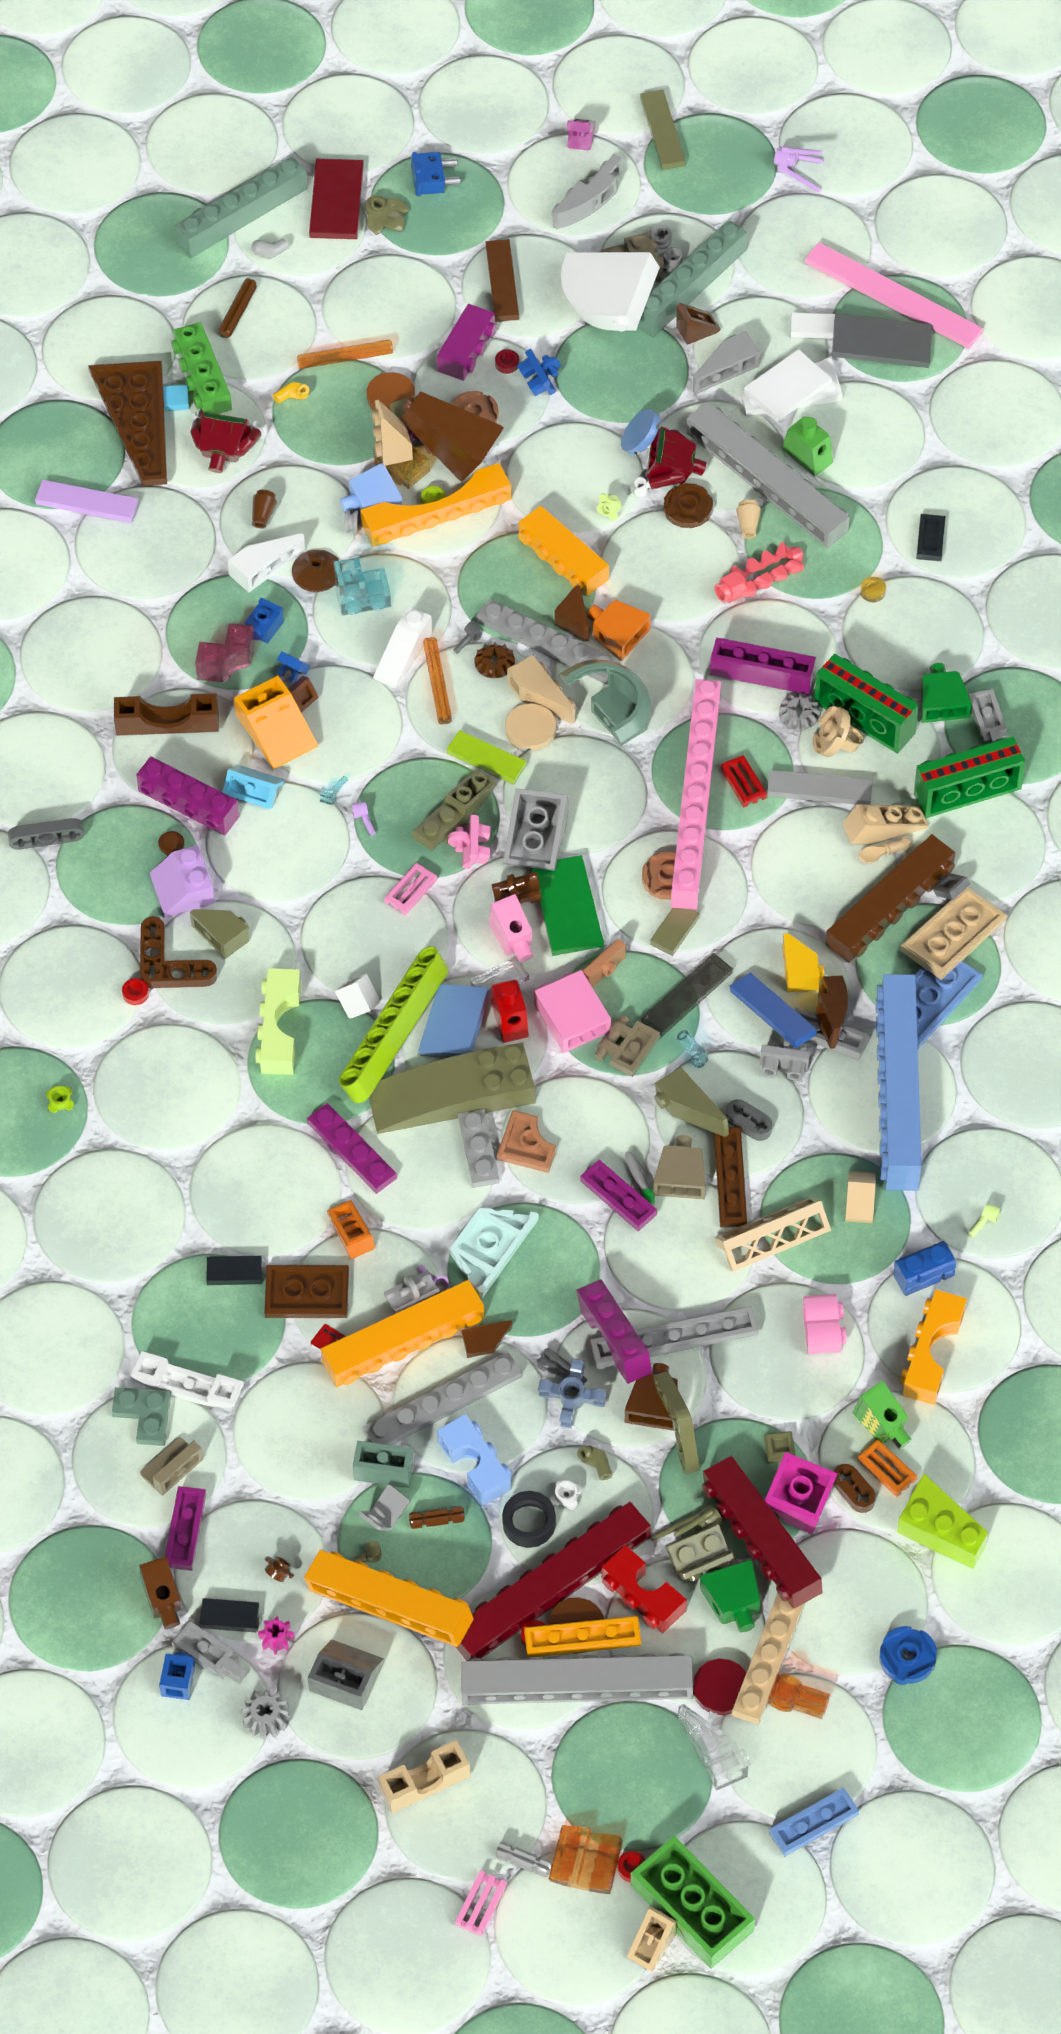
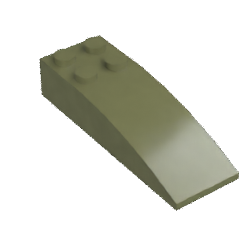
M520 1042L441 1059L392 1075L379 1081L370 1095L369 1101L377 1134L458 1119V1113L484 1109L485 1113L535 1104V1086L524 1043Z

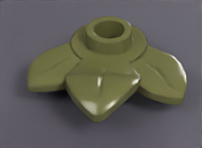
M371 196L365 203V211L368 215L367 226L376 235L380 234L384 227L402 232L404 229L402 215L409 211V207L403 201L396 198L384 199L381 196Z

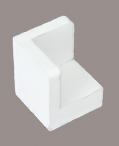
M367 973L346 981L335 991L350 1019L371 1011L380 1003V999Z

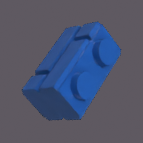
M941 1241L895 1260L893 1275L903 1294L908 1296L937 1284L942 1279L946 1280L955 1276L957 1262L946 1242Z

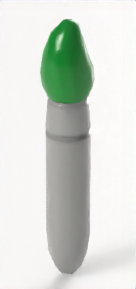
M627 1151L625 1153L626 1163L641 1192V1196L654 1205V1193L649 1188L635 1155Z

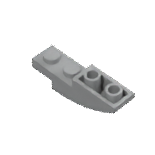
M613 154L608 161L602 163L599 172L595 176L590 177L587 184L579 181L573 188L567 191L560 204L557 203L552 210L553 228L560 229L585 219L604 206L616 194L617 178L622 174L621 157Z

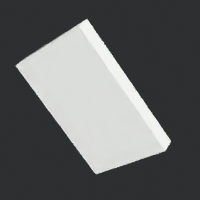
M798 349L745 386L744 394L773 420L778 422L832 383V378Z

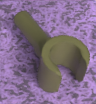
M371 1541L366 1543V1553L350 1561H380L382 1552L379 1542Z

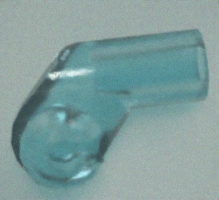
M687 1030L681 1031L677 1035V1040L692 1057V1065L697 1068L704 1067L709 1057L707 1051L695 1041Z

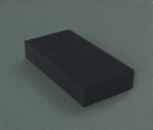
M920 515L916 559L941 562L946 516Z
M262 1256L207 1257V1285L262 1284Z
M202 1598L199 1627L203 1629L256 1633L260 1608L259 1602Z

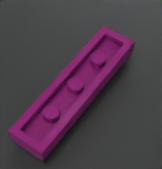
M328 1103L307 1117V1124L376 1194L397 1179V1173Z

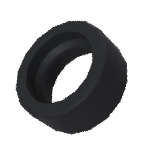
M523 1491L515 1494L507 1501L503 1509L502 1523L504 1533L517 1546L525 1548L539 1547L546 1543L554 1534L556 1526L554 1505L548 1497L539 1492ZM527 1506L537 1507L545 1514V1525L536 1532L520 1531L513 1525L512 1518L515 1511Z

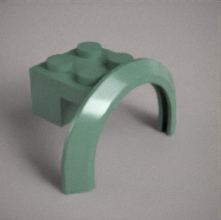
M587 660L577 663L560 673L559 676L568 686L590 674L608 673V687L591 697V712L621 746L646 731V723L651 711L650 695L643 681L632 670L608 660Z

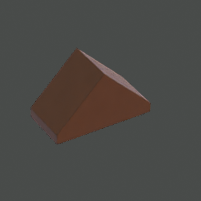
M683 303L677 305L676 328L687 345L714 335L721 330L710 312Z
M575 586L554 610L555 625L585 642L589 641V625L581 587Z

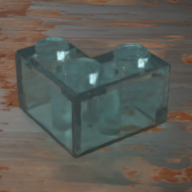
M359 557L334 562L336 594L342 616L391 607V595L385 568L362 572Z

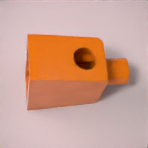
M618 600L612 601L605 610L594 604L587 613V617L594 621L593 637L621 661L650 631L651 615Z

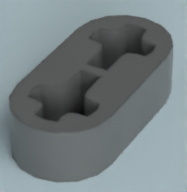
M736 1099L728 1104L726 1117L730 1125L741 1127V1132L757 1141H763L770 1137L772 1134V1120L768 1115L743 1100ZM740 1110L743 1111V1115H741V1114H738L737 1116H734V1115H733V1114H734V1111H735V1112H739ZM762 1124L765 1125V1129H763V1128H760L759 1130H756V1129H755L756 1125H757V1126H760V1125H762Z

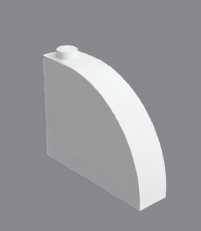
M650 252L566 253L561 269V284L565 296L577 314L588 324L605 330L636 331L660 267Z

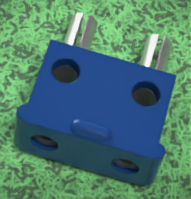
M413 152L411 156V170L415 194L421 196V194L444 193L445 186L460 185V177H444L443 167H456V158L441 159L440 152Z

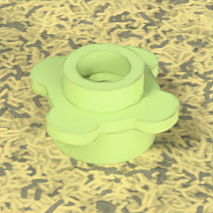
M602 493L599 496L600 503L596 507L598 513L609 517L612 521L617 520V513L622 508L620 499L613 494L607 495Z

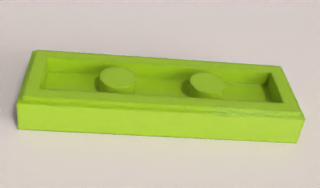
M461 730L457 732L447 747V754L513 785L527 766L526 760Z

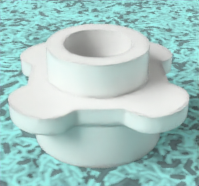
M559 1480L555 1483V1494L551 1496V1502L554 1506L563 1505L567 1506L569 1510H573L578 1506L577 1498L582 1493V1488L579 1484H574L571 1481Z

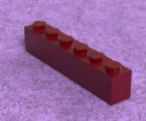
M730 1456L704 1470V1483H702L704 1493L709 1499L713 1497L723 1519L728 1518L735 1536L739 1540L743 1539L747 1544L746 1549L750 1557L760 1562L762 1565L761 1570L768 1581L773 1580L776 1584L777 1593L782 1601H788L791 1607L795 1609L822 1594V1578L735 1459Z

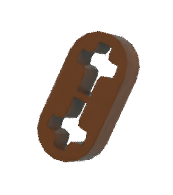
M850 1464L838 1465L834 1469V1472L838 1473L833 1484L836 1490L856 1512L867 1513L871 1511L876 1499L873 1488L854 1466ZM841 1474H843L845 1477L848 1475L851 1476V1485L848 1483L847 1480L840 1481ZM858 1493L862 1497L868 1496L867 1503H865V1501L863 1500L859 1502L857 1501Z

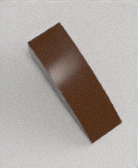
M843 975L822 976L818 992L815 1016L830 1049H834L840 1039L848 1007V994Z

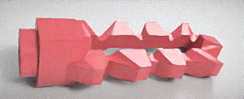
M781 542L775 555L765 550L761 555L760 562L754 558L748 559L745 571H742L737 566H733L730 573L722 577L719 583L715 584L716 596L723 603H731L741 597H752L756 595V588L768 589L772 586L773 581L785 580L788 574L803 571L804 564H802L804 552L799 547H787L784 542ZM782 558L790 559L786 565H780L770 573L766 572L758 576L754 581H746L750 574L758 570H764L768 565L774 562L777 563Z

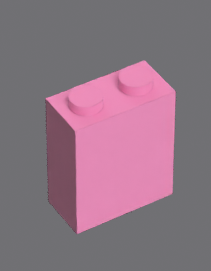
M582 970L568 973L560 980L551 984H543L534 991V1005L563 1053L610 1033L611 1018Z

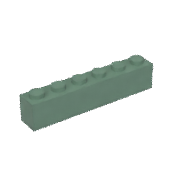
M290 156L175 225L177 244L190 258L198 255L307 190L306 170Z
M727 220L650 292L638 328L655 337L676 317L677 305L679 303L689 305L746 251L747 231L732 221Z

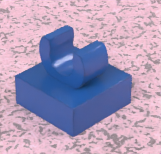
M281 651L277 660L284 665L279 667L277 675L284 677L286 671L290 670L291 676L289 681L295 683L299 678V672L307 674L311 665Z

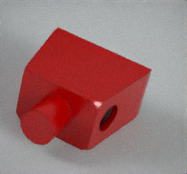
M514 979L493 984L491 986L490 1002L502 1042L506 1043L528 1038L527 1010L518 981ZM515 1016V1023H509L508 1020Z

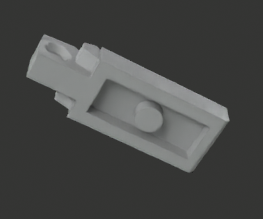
M988 689L968 693L972 703L971 711L984 744L993 743L1000 738L1006 739L1007 727L994 690Z
M188 1621L171 1642L174 1648L188 1654L190 1657H194L196 1663L215 1676H219L222 1679L228 1676L239 1684L247 1676L246 1668L237 1663L239 1657L235 1655L233 1649L191 1621Z

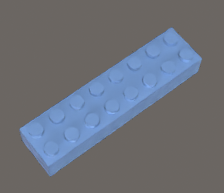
M883 974L882 985H877L875 1004L876 1014H878V1021H876V1037H878L877 1061H879L877 1081L880 1084V1092H878V1108H880L879 1132H881L879 1153L882 1156L880 1180H885L886 1190L918 1191L921 1173L916 981L915 975Z

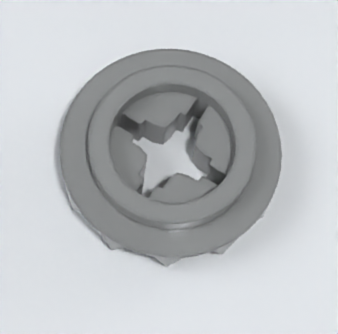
M801 693L798 696L790 694L788 699L782 700L779 708V717L782 723L794 730H805L812 727L820 716L818 702H814L811 696L805 697ZM798 706H801L803 710L800 718L796 712Z

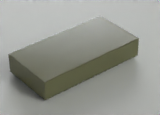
M672 908L650 939V945L673 956L698 921L700 913L692 909Z

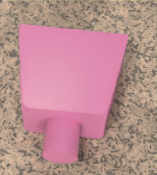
M514 894L492 903L489 925L505 955L509 956L515 953L519 962L532 958L533 953L530 949L532 930L516 895Z

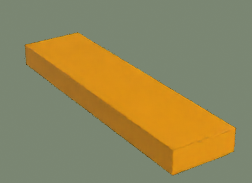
M638 1616L524 1627L527 1658L641 1646Z

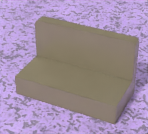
M178 1437L140 1471L141 1477L163 1496L203 1460L202 1448L195 1441L188 1444L184 1439Z

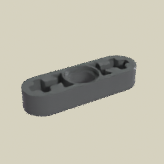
M77 818L13 827L8 831L9 846L17 850L75 842L84 837L83 823Z

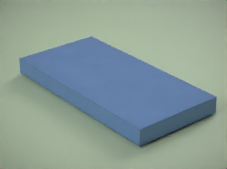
M961 961L942 980L923 967L915 973L918 1049L982 980L983 974L964 961Z

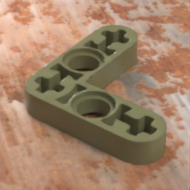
M665 1371L654 1375V1383L658 1395L674 1425L678 1456L682 1469L686 1475L700 1471L690 1412L669 1372Z

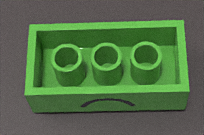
M675 1835L631 1872V1886L651 1907L676 1921V1933L710 1969L754 1932L755 1918Z

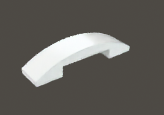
M143 1351L131 1373L134 1379L156 1390L170 1391L171 1395L177 1398L213 1407L233 1408L244 1385L243 1381L217 1374L216 1378L171 1365L168 1363L167 1358Z

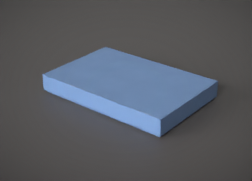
M441 984L436 991L418 1049L420 1055L449 1058L473 1052L491 993L489 988Z

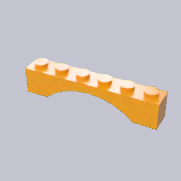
M496 463L476 470L471 479L462 488L441 500L410 506L382 502L361 509V525L372 547L387 544L397 538L410 536L415 532L433 528L450 520H457L462 516L473 512H480L494 505H501L511 500V484L500 463Z

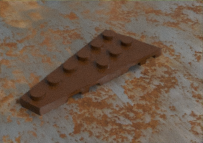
M162 361L88 365L89 373L142 486L167 484Z

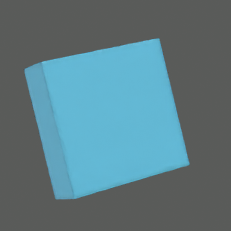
M187 385L163 386L164 411L189 410Z

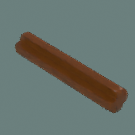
M246 278L243 281L218 328L221 337H231L257 288L254 279Z

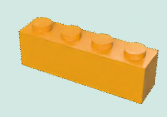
M541 505L518 522V537L520 541L526 546L529 545L541 560H546L553 566L558 575H563L569 580L573 588L580 586L582 593L588 596L609 580V564Z

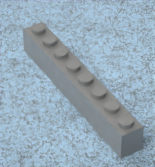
M707 402L687 418V434L823 546L829 548L848 532L849 516L844 509L834 505L825 494L817 491L807 479H803L796 474L790 465H785L777 458L774 452L767 450L754 436H750L742 430L737 422H733L725 416L720 408L714 407L711 403Z
M672 1653L669 1656L643 1654L640 1657H627L626 1655L618 1654L613 1655L611 1658L587 1655L578 1659L557 1656L554 1659L528 1657L525 1660H512L511 1658L502 1657L496 1661L472 1658L461 1662L462 1705L692 1699V1656Z

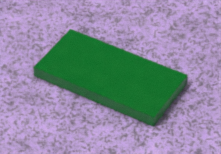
M583 856L558 859L555 871L531 868L532 873L537 872L539 876L542 895L539 903L552 956L604 947V940Z

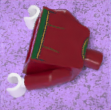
M203 411L201 417H197V412H193L194 421L190 430L195 447L201 451L202 455L206 458H211L208 470L215 473H223L225 461L237 462L239 457L244 456L259 439L265 438L267 435L268 424H265L264 427H258L257 420L253 422V428L251 429L248 419Z
M661 426L655 439L648 446L650 452L646 477L649 480L646 481L642 477L635 479V495L644 497L649 491L648 488L653 490L665 486L683 484L691 473L702 476L707 463L695 458L696 444L688 440L679 430H669Z

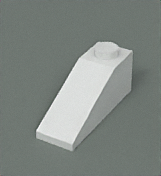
M299 533L246 546L239 552L233 553L227 560L229 575L248 593L305 552L304 536Z
M410 606L407 608L396 625L373 676L374 680L395 689L398 687L432 634L431 615Z

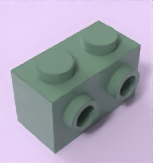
M357 1440L352 1465L354 1480L409 1488L414 1465L413 1448Z

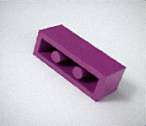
M469 303L467 304L437 355L438 372L463 381L468 373L473 372L478 356L483 355L489 337L493 338L496 333L497 324H495L494 312Z

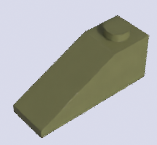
M682 1067L655 1082L656 1095H654V1098L661 1109L665 1108L671 1116L723 1137L729 1135L727 1117Z

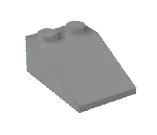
M516 788L503 864L555 871L570 806L567 795Z

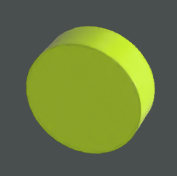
M438 486L424 488L421 492V504L445 498V491Z

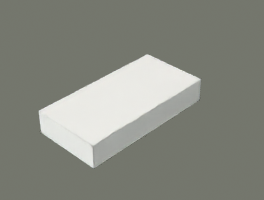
M792 313L791 337L833 339L835 314Z

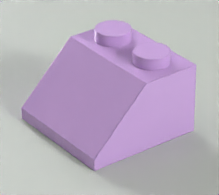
M198 845L172 852L150 872L164 918L215 904L213 886Z

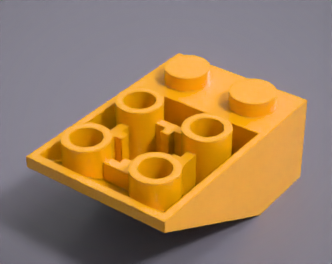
M279 676L234 697L236 717L273 769L318 747L292 694Z

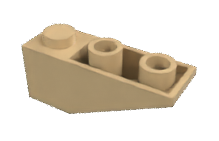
M375 400L376 411H372L374 426H376L373 427L376 441L374 442L376 457L381 456L384 466L413 460L412 443L406 425L382 402Z
M532 655L507 669L508 685L521 701L527 704L542 705L550 710L553 716L570 724L575 723V703L570 697L567 698L563 694L559 682L552 680L544 663H539Z
M857 804L842 823L851 844L868 845L929 827L918 805Z

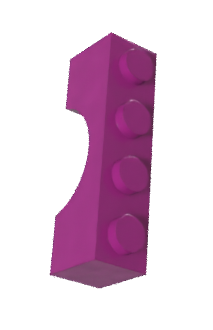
M602 1279L577 1289L580 1312L591 1329L597 1327L603 1335L611 1351L615 1366L626 1383L629 1384L652 1374L648 1349Z

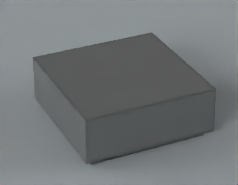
M949 873L933 888V891L937 897L954 900L970 885V882L965 876Z

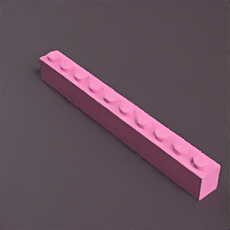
M695 680L672 883L671 908L697 910L720 705L721 681Z

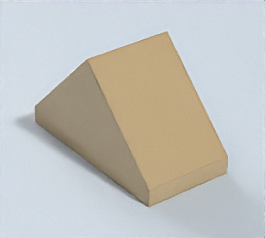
M848 1171L845 1221L873 1223L876 1173Z
M650 1907L627 1957L652 1972L676 1936V1921L657 1909Z

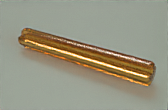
M388 339L297 355V363L299 369L388 355L393 353V344Z
M435 637L425 638L423 645L438 723L441 725L450 724L452 722V715L437 639Z

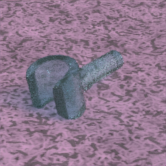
M343 776L332 789L322 787L320 802L333 805L336 801L337 793L348 781V778Z

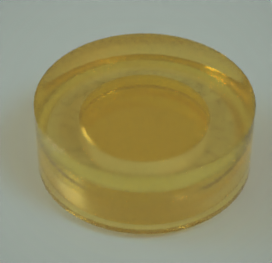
M868 577L863 580L860 590L862 598L868 602L881 601L886 594L885 582L878 577Z

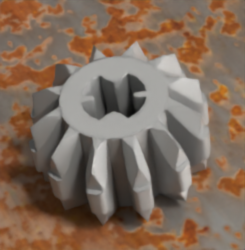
M266 1689L264 1696H260L255 1691L254 1700L246 1698V1708L241 1709V1716L245 1718L242 1723L244 1728H250V1735L252 1737L260 1732L261 1739L265 1740L267 1733H271L276 1738L278 1736L277 1729L285 1731L287 1728L285 1721L290 1720V1712L286 1711L289 1708L288 1702L281 1701V1694L279 1692L271 1697L270 1690Z

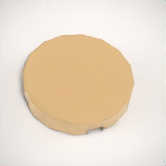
M534 703L520 705L514 708L507 716L505 721L506 736L510 743L519 749L531 748V750H539L546 747L554 739L556 732L555 717L550 710L542 705Z

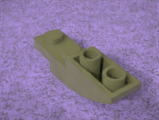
M475 769L445 796L444 803L412 831V838L431 851L442 842L447 844L448 835L455 832L456 827H464L470 821V816L475 815L497 785V781L482 771Z

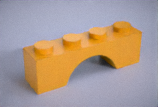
M935 1289L932 1299L927 1298L923 1310L926 1318L924 1322L919 1321L915 1337L919 1338L917 1346L911 1345L907 1358L908 1361H911L909 1369H903L899 1384L904 1385L903 1396L935 1405L942 1384L944 1369L934 1361L930 1348L938 1339L947 1335L958 1334L965 1314L967 1298Z

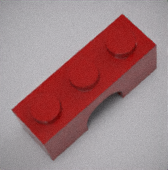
M625 1544L602 1566V1583L609 1591H616L629 1609L633 1611L636 1609L650 1628H657L663 1634L686 1612L687 1599L667 1581L660 1588L653 1591L642 1589L637 1583L646 1575V1562Z

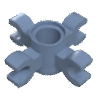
M573 1359L570 1376L562 1380L560 1384L548 1380H540L538 1391H540V1397L561 1399L563 1405L559 1420L561 1427L572 1428L575 1410L581 1408L584 1403L605 1407L606 1391L586 1389L581 1382L585 1365H583L584 1360ZM572 1389L579 1391V1394L575 1397H567L565 1395L567 1391Z

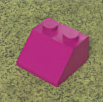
M785 1452L765 1502L785 1523L813 1534L838 1473Z

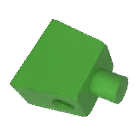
M804 416L789 427L782 450L813 476L816 477L833 463L830 436L817 425L815 418Z

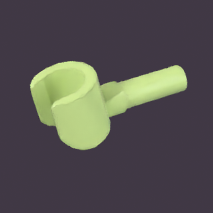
M991 1204L986 1205L981 1218L971 1229L969 1235L974 1237L986 1224L987 1220L996 1223L1000 1216V1208Z

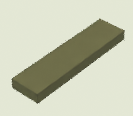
M664 90L641 93L640 100L662 170L685 166V157Z

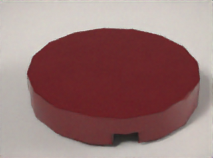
M718 1658L706 1662L698 1669L694 1676L693 1694L696 1702L703 1710L709 1713L711 1711L723 1716L732 1714L747 1672L740 1664L730 1659Z

